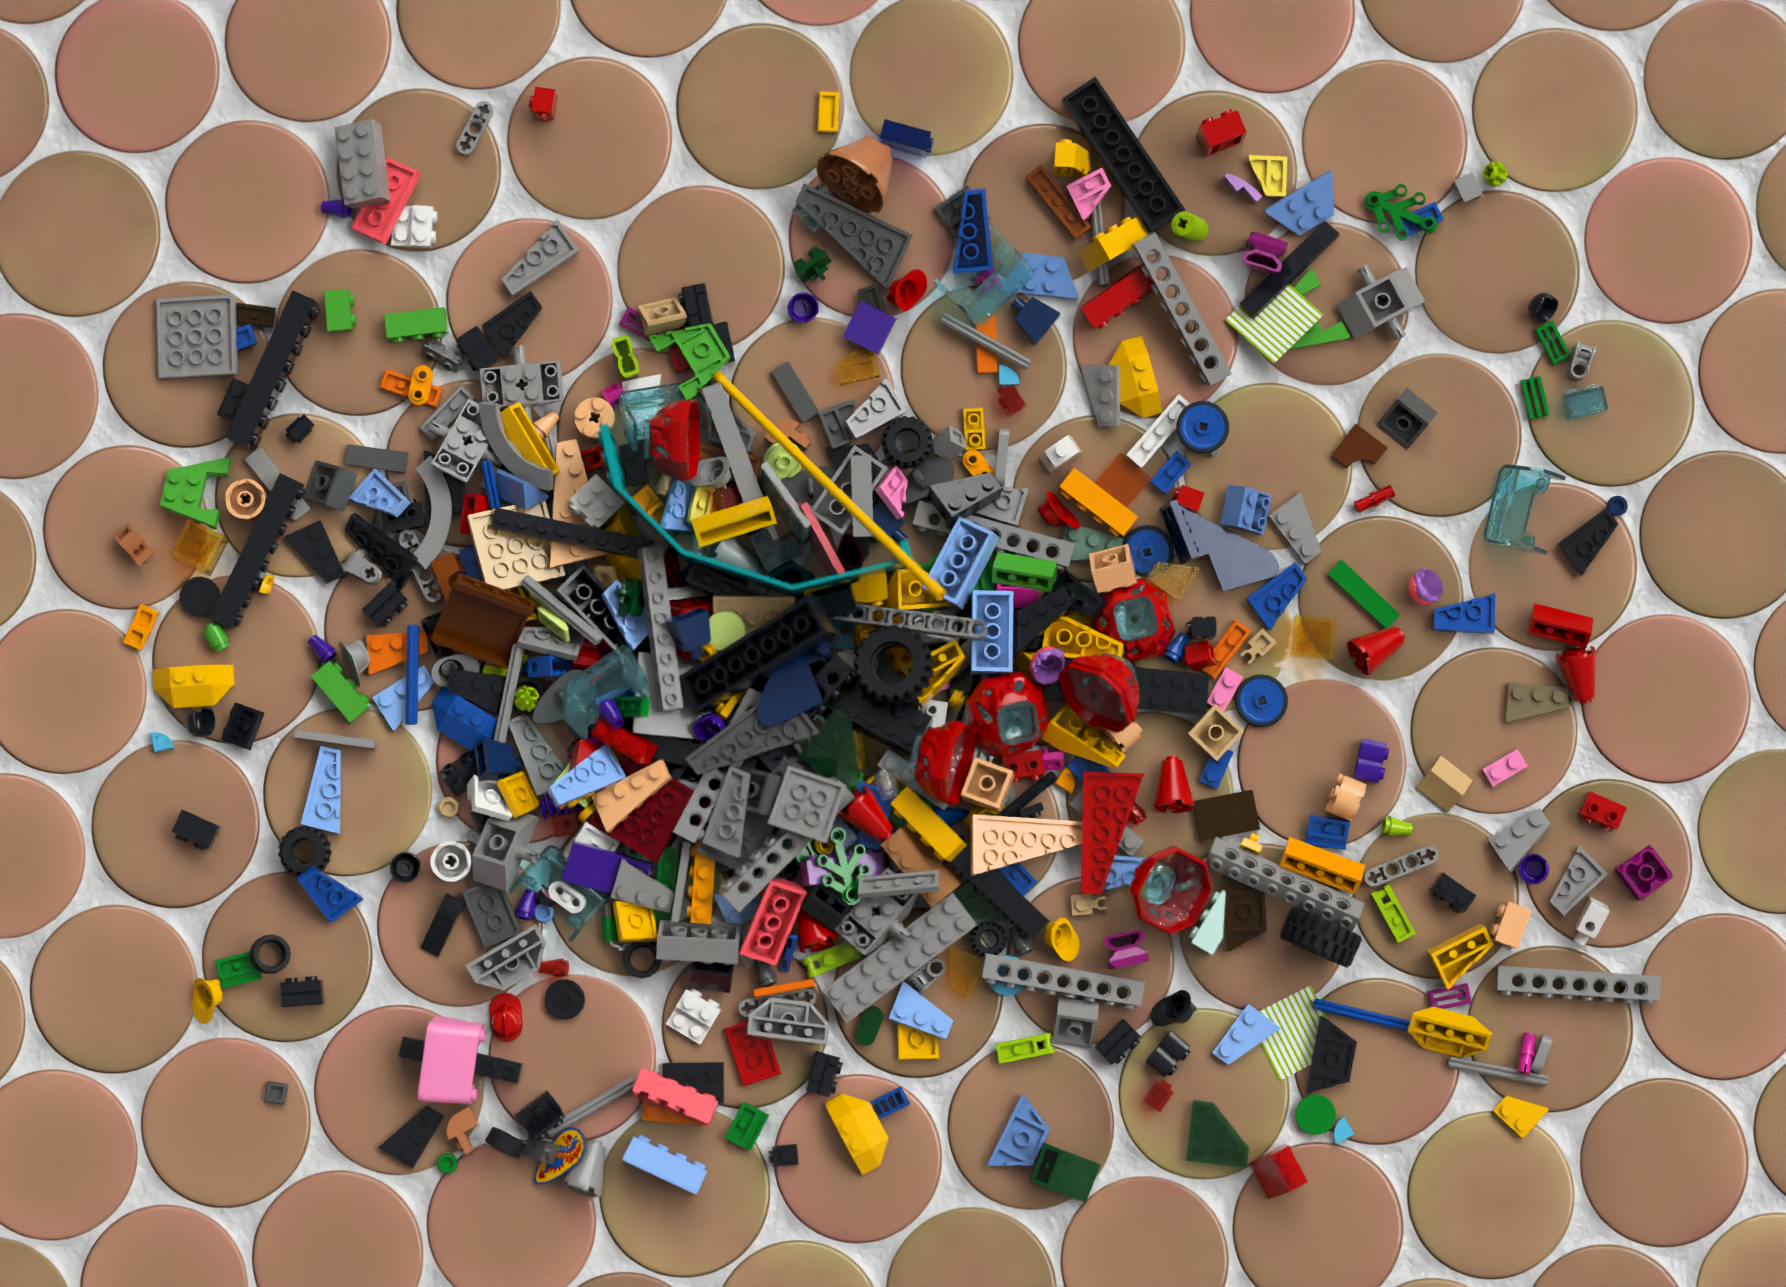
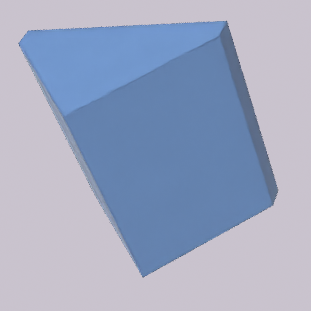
M500 469L496 472L500 499L526 510L547 500L549 497L521 478Z

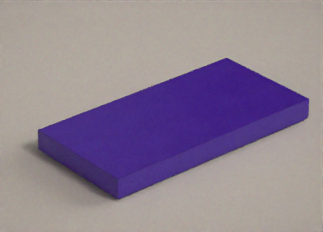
M573 841L561 879L611 894L621 858L633 867L642 870L646 875L649 873L651 862Z

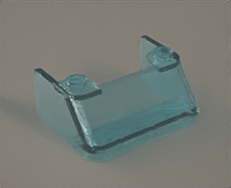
M993 225L989 228L993 235L1001 242L996 248L995 255L1002 264L975 291H972L965 285H959L950 292L937 278L934 280L938 288L976 325L987 323L1033 277L1032 267Z
M686 381L628 390L619 394V407L624 433L633 451H638L637 440L644 437L645 429L649 428V421L661 408L677 400H685L678 386ZM699 392L693 400H697L700 429L702 428L707 439H711V410L701 392Z
M1509 464L1502 466L1498 473L1484 530L1485 541L1523 552L1547 555V550L1534 546L1535 537L1532 533L1526 531L1535 493H1544L1549 486L1550 479L1565 480L1566 476L1545 468Z
M626 645L618 647L574 677L564 688L563 720L584 740L588 738V726L595 724L600 717L598 706L603 700H613L628 689L633 693L638 692L644 699L648 697V679L632 651Z
M553 845L547 846L540 853V857L535 858L538 862L535 864L530 863L523 870L509 892L513 893L520 884L528 890L536 891L542 886L548 891L549 886L553 882L563 881L561 877L566 865V857H564L563 851ZM564 881L584 895L586 899L584 910L578 913H570L568 917L570 924L576 928L568 939L570 942L583 931L609 899L610 893ZM558 887L557 892L562 894L563 889ZM574 899L575 906L579 905L578 899Z

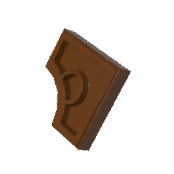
M1355 423L1331 456L1346 468L1360 460L1376 464L1388 447Z

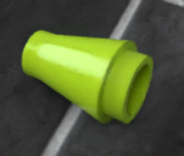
M1391 816L1388 818L1384 817L1381 832L1386 834V836L1411 835L1413 825Z

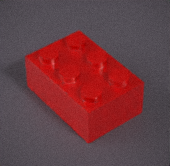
M1230 109L1221 113V116L1217 119L1210 117L1202 121L1197 138L1205 157L1243 143L1247 131L1238 110L1232 112Z

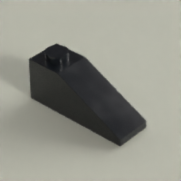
M446 893L420 948L439 957L466 905L465 901Z

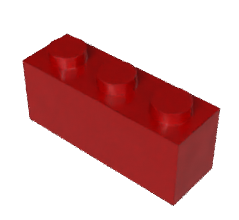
M1534 603L1529 617L1527 633L1586 648L1592 634L1593 618Z
M599 717L591 733L592 736L642 764H650L658 748V745L639 734H633L632 730L624 725L614 728L603 717Z

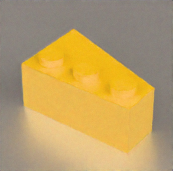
M1061 139L1060 142H1056L1053 176L1082 178L1093 172L1094 154L1077 143H1072V140Z
M1130 216L1120 221V227L1117 224L1106 229V235L1103 232L1092 237L1094 242L1076 251L1088 272L1132 248L1133 242L1149 234L1140 216L1131 219Z
M956 639L931 652L934 666H932L933 676L929 679L930 684L928 688L922 690L923 694L920 697L917 695L923 707L967 662ZM913 663L902 667L906 677L909 675Z
M1480 923L1427 950V953L1443 986L1449 990L1494 944L1486 927Z

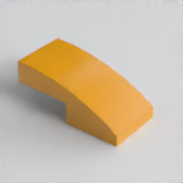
M645 484L631 497L660 525L665 505L650 487Z
M140 604L123 643L142 651L160 611Z

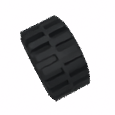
M902 416V418L894 419L883 432L882 448L884 454L891 463L898 467L901 466L908 469V467L914 468L919 464L921 465L929 457L932 449V434L928 426L922 420L915 419L912 416ZM911 431L918 436L919 446L915 452L904 454L896 448L895 439L899 433Z
M295 827L282 837V842L279 844L280 853L278 855L281 858V864L285 866L288 872L296 876H300L313 866L322 871L331 860L329 858L332 855V850H330L331 844L327 840V836L314 827ZM304 839L312 841L317 850L313 861L306 864L298 862L294 856L295 845Z

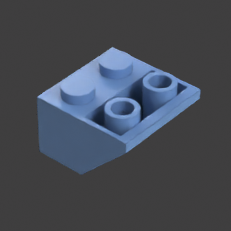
M1228 485L1220 524L1233 529L1264 535L1272 495L1248 487Z

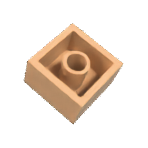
M1128 544L1089 554L1091 572L1097 593L1110 592L1115 588L1129 587L1137 583L1135 567Z
M975 757L961 792V798L963 801L1000 814L1014 779V773L1012 770Z
M1504 902L1502 905H1499L1496 912L1498 920L1495 924H1492L1489 931L1491 940L1513 949L1518 948L1532 910L1511 902Z

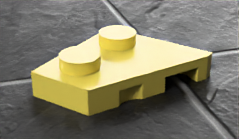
M1249 155L1248 160L1265 197L1284 198L1286 196L1287 157Z
M694 486L686 519L688 523H691L692 519L720 511L715 488Z

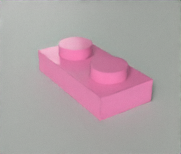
M1225 667L1207 699V704L1211 706L1216 704L1224 712L1243 676Z
M1516 749L1483 768L1482 771L1493 787L1528 766L1519 750Z

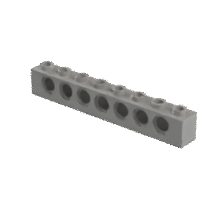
M1151 232L1133 242V249L1131 251L1135 259H1140L1143 264L1141 270L1145 277H1150L1153 283L1150 286L1154 294H1159L1162 299L1160 305L1165 313L1169 312L1172 318L1169 321L1175 331L1178 330L1181 334L1179 340L1184 348L1188 347L1191 353L1189 358L1194 366L1197 365L1201 372L1198 375L1202 382L1213 385L1231 375L1232 373L1157 234ZM1153 251L1156 254V259L1150 263L1147 261L1146 256L1148 252ZM1159 269L1165 271V277L1162 280H1158L1156 277V272ZM1172 286L1175 289V294L1173 297L1168 298L1166 296V289ZM1182 304L1185 310L1182 315L1178 316L1175 308L1177 305ZM1188 322L1194 324V330L1191 333L1185 331V325ZM1201 339L1204 346L1201 350L1197 351L1194 344L1197 340ZM1207 357L1213 359V365L1210 368L1204 366V360Z
M919 501L913 525L917 526L916 530L928 532V529L936 531L935 535L947 538L952 530L949 529V525L935 506ZM934 514L941 517V522L937 526L931 525L929 521L930 517ZM973 515L965 518L990 531L995 530L999 533L1000 539L994 549L996 552L1006 553L1007 550L1014 552L1013 555L1057 562V569L1061 570L1070 565L1075 543ZM1010 536H1016L1019 539L1016 547H1010L1007 544V539ZM1030 541H1035L1038 544L1036 552L1031 553L1027 550L1026 546ZM1053 546L1057 548L1058 554L1056 557L1049 558L1046 555L1048 547Z
M662 546L645 547L637 550L658 712L683 708L675 643L665 621L671 618L663 550Z
M749 687L731 723L745 714L749 708L757 705L762 694ZM744 760L730 764V766L740 769ZM719 769L703 774L673 830L674 833L695 844L697 840L702 841L706 833L704 827L707 822H710L728 771L721 772ZM712 779L720 781L719 789H710L709 783ZM703 797H708L711 800L708 808L700 806V800ZM699 815L701 818L700 825L692 826L690 823L691 817Z
M833 776L832 778H828V779H830V780H833V781H836V782L841 783V782H840L836 777H834V776ZM847 788L845 789L837 814L855 797ZM778 828V831L773 836L765 840L764 845L759 850L754 851L750 855L749 860L744 865L736 869L735 874L730 879L725 880L721 884L718 892L740 912L812 839ZM788 838V844L782 847V841ZM774 853V858L771 861H767L768 855ZM759 867V873L753 876V870ZM745 882V887L738 890L739 884Z
M1218 837L1215 838L1205 860L1207 867L1350 931H1353L1364 906V903L1301 874L1279 867L1278 864Z
M987 953L983 955L980 977L985 978L984 982L996 984L997 980L1004 981V986L1016 988V984L1024 985L1025 990L1036 991V987L1043 988L1044 993L1056 995V991L1064 992V997L1076 998V995L1084 996L1083 1000L1095 1002L1096 998L1104 1000L1103 1004L1115 1006L1116 1002L1123 1003L1124 1008L1135 1009V1005L1141 1006L1145 982ZM1001 965L1007 967V974L1003 977L999 976L997 972L998 967ZM1020 969L1027 971V977L1024 980H1020L1017 976ZM1041 972L1047 975V980L1043 984H1040L1037 980V976ZM1060 976H1064L1067 979V984L1064 987H1059L1057 984V979ZM1083 979L1086 981L1087 986L1085 990L1079 991L1077 983ZM1100 983L1106 985V992L1102 995L1097 992V986ZM1119 987L1126 989V995L1123 998L1117 996V989Z
M1496 966L1495 990H1500V994L1512 995V991H1519L1520 996H1532L1534 992L1541 993L1540 997L1553 998V994H1561V998L1573 999V995H1580L1581 1000H1593V996L1601 997V1001L1614 1002V998H1622V1002L1634 1003V999H1642V1004H1654V1000L1660 1001L1661 976ZM1516 975L1522 979V984L1519 987H1515L1512 984V978ZM1535 977H1540L1542 980L1540 988H1535L1532 984V980ZM1556 978L1562 980V987L1558 990L1552 984ZM1576 979L1581 980L1583 984L1582 989L1579 991L1573 988V982ZM1596 981H1600L1603 984V989L1600 992H1596L1593 989V984ZM1616 982H1620L1623 985V991L1619 994L1613 989ZM1637 983L1643 986V992L1640 995L1634 992V986Z

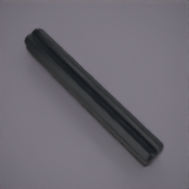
M1053 771L1047 773L1005 807L1000 814L998 813L995 816L1012 817L1058 779Z

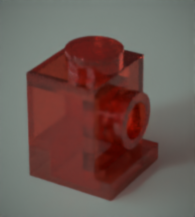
M1006 384L997 390L1000 396L998 399L1000 405L1004 410L1006 408L1009 410L1006 413L1008 418L1026 406L1013 384L1011 386Z

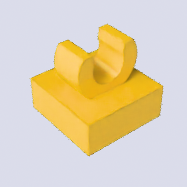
M1252 832L1249 839L1243 838L1239 847L1259 855L1263 846L1257 843L1260 835Z

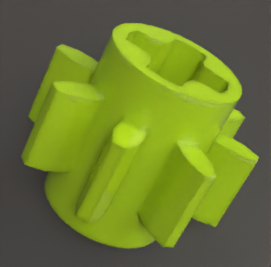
M1490 162L1484 168L1483 179L1487 180V185L1500 187L1507 180L1508 170L1503 168V163Z
M523 686L514 693L515 697H517L515 705L520 710L525 711L527 709L530 712L536 707L539 694L534 688Z

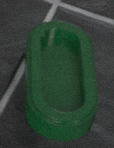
M870 1006L863 1013L856 1031V1039L862 1045H870L876 1039L883 1020V1012L879 1007Z

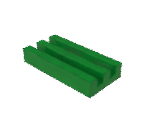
M1553 320L1534 330L1552 366L1571 356ZM1547 327H1551L1565 355L1562 356ZM1542 330L1544 331L1549 343L1551 344L1557 356V359L1554 358L1547 342L1545 341L1541 333Z
M1541 376L1521 380L1520 383L1529 420L1549 416ZM1534 382H1537L1543 413L1540 411ZM1528 383L1530 384L1531 393L1536 410V414L1534 415L1532 412L1531 403L1526 384Z

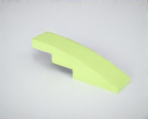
M522 586V589L529 593L530 599L535 601L534 608L538 611L539 621L568 643L570 641L569 631L565 620Z

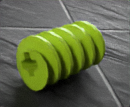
M1180 212L1172 220L1171 227L1173 232L1189 241H1202L1208 234V224L1205 220L1189 212Z

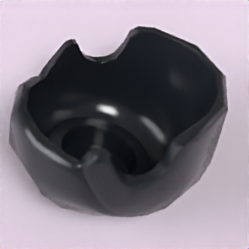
M1546 292L1537 294L1529 303V316L1541 324L1547 322L1555 314L1558 308V300Z
M209 707L193 708L188 713L186 719L188 732L194 737L211 735L216 720L213 710Z
M400 852L391 860L390 873L396 881L402 883L412 882L420 873L421 862L413 853Z

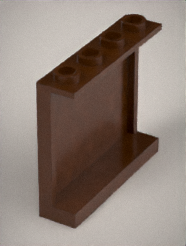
M459 573L434 627L431 642L440 647L453 649L459 654L472 656L478 661L491 663L497 668L507 669L512 645L517 644L528 618L532 616L535 601Z

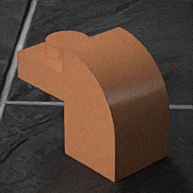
M783 419L774 424L788 439H792L803 449L807 450L811 445V442L808 440L810 437L801 430L799 433L796 431L800 426V423L797 421ZM768 433L764 435V439L772 445L778 443Z
M129 523L114 536L116 541L130 554L139 566L147 562L154 553V549Z
M471 1107L456 1113L447 1125L448 1139L451 1140L457 1137L456 1145L459 1151H464L465 1154L474 1151L466 1131L479 1125Z

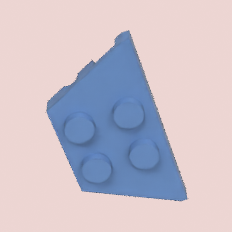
M1330 170L1263 209V211L1296 234L1302 235L1334 215L1332 172Z
M1023 253L1001 287V292L1078 300V294L1064 257Z
M1021 1094L987 1165H1033L1050 1128L1025 1095Z

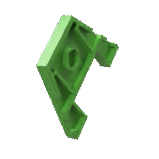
M1313 269L1309 270L1294 286V289L1302 296L1321 285ZM1317 321L1289 350L1346 340L1350 338V335L1342 321L1325 331L1322 330Z
M711 323L648 336L657 353L677 344L694 372L695 377L678 386L685 400L690 398L693 400L731 358Z
M223 458L168 470L160 501L161 509L183 518L184 516L188 517L198 524L203 523L209 526V528L216 530L220 516L219 511L200 509L207 477H229L231 459Z

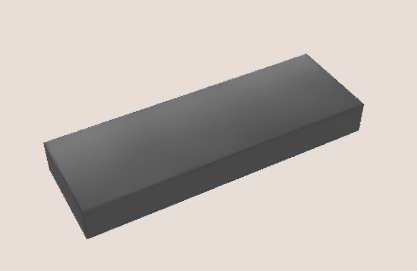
M789 362L771 371L802 423L818 414L819 410Z
M348 444L345 465L406 473L408 452Z

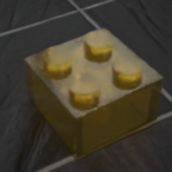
M188 519L170 555L175 561L211 576L228 540L223 534Z
M1295 615L1290 657L1331 661L1333 658L1336 619Z

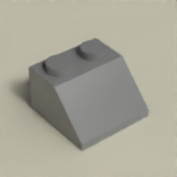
M1059 997L1052 1042L1092 1048L1099 1003Z

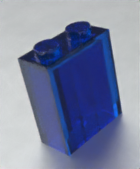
M884 119L879 137L881 144L885 143L892 149L925 158L927 153H931L934 144V138H931L930 131Z

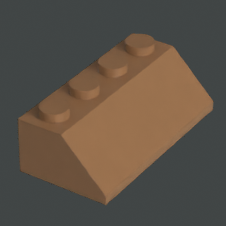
M905 824L880 845L903 873L939 870L940 891L920 893L933 908L961 885L963 881L944 860L941 861L933 853L935 849L931 845L928 847L920 840L922 835L918 831L914 833Z

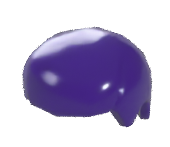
M797 293L787 304L789 316L798 323L810 322L819 312L818 301L809 293Z
M713 713L700 716L693 725L694 734L700 741L710 740L726 728L723 719Z
M1529 854L1519 864V875L1527 884H1540L1549 875V864L1539 854Z

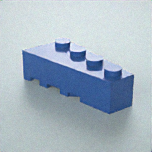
M986 187L966 189L953 273L993 270L994 262Z

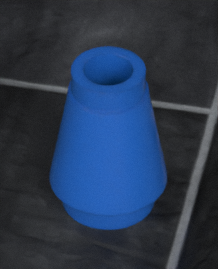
M1180 632L1165 648L1164 657L1176 664L1179 660L1181 661L1185 653L1184 646L1188 645L1190 637Z

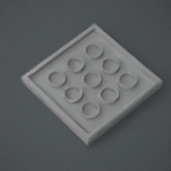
M235 294L156 299L158 379L238 375Z
M638 652L634 697H650L648 717L633 718V734L699 740L694 734L693 725L700 716L708 713L715 714V708L707 713H695L680 682L683 708L658 712L651 653ZM677 656L679 676L703 661L700 659L685 660L683 657Z

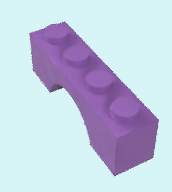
M866 849L865 854L861 856L854 869L858 875L857 867L860 864H868L871 872L866 877L882 875L885 871L882 851L875 852V849ZM852 851L845 852L847 863L853 854ZM836 853L825 854L829 860L839 865ZM818 855L806 857V861L800 862L803 886L821 884L820 878L823 875L832 874V871L826 867L816 865L815 858ZM824 859L819 860L821 864H824ZM864 866L861 869L863 874L866 873V867ZM828 877L825 878V883H829L830 879Z

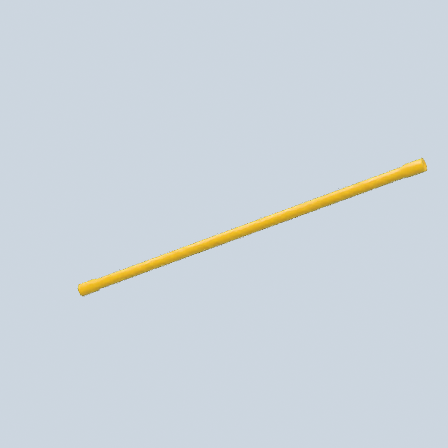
M720 370L712 378L715 383L721 382L723 390L906 567L938 601L946 596L947 592L935 580L927 575L765 417Z

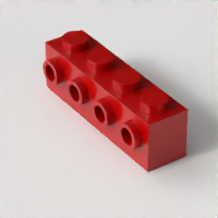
M1142 263L1078 308L1092 328H1103L1109 323L1108 319L1113 315L1115 318L1125 312L1124 308L1127 305L1131 304L1133 306L1141 300V295L1146 292L1147 294L1153 292L1150 286L1153 284L1150 277L1146 278L1141 270Z

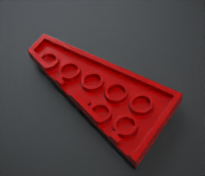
M1083 772L1081 894H1102L1144 773Z

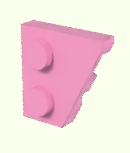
M1103 168L1066 185L1083 221L1087 220L1112 187Z
M897 465L889 469L875 488V491L894 517L900 519L904 516L901 506L902 503L906 502L908 480Z

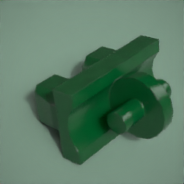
M814 246L808 252L812 258L810 261L805 263L801 258L793 263L796 274L804 284L809 279L814 281L818 277L822 281L826 278L823 273L828 270L827 265L832 261L825 250L821 251Z
M635 578L633 581H624L621 589L614 591V596L619 599L618 604H620L618 616L637 617L642 615L643 607L637 604L638 599H643L642 580Z

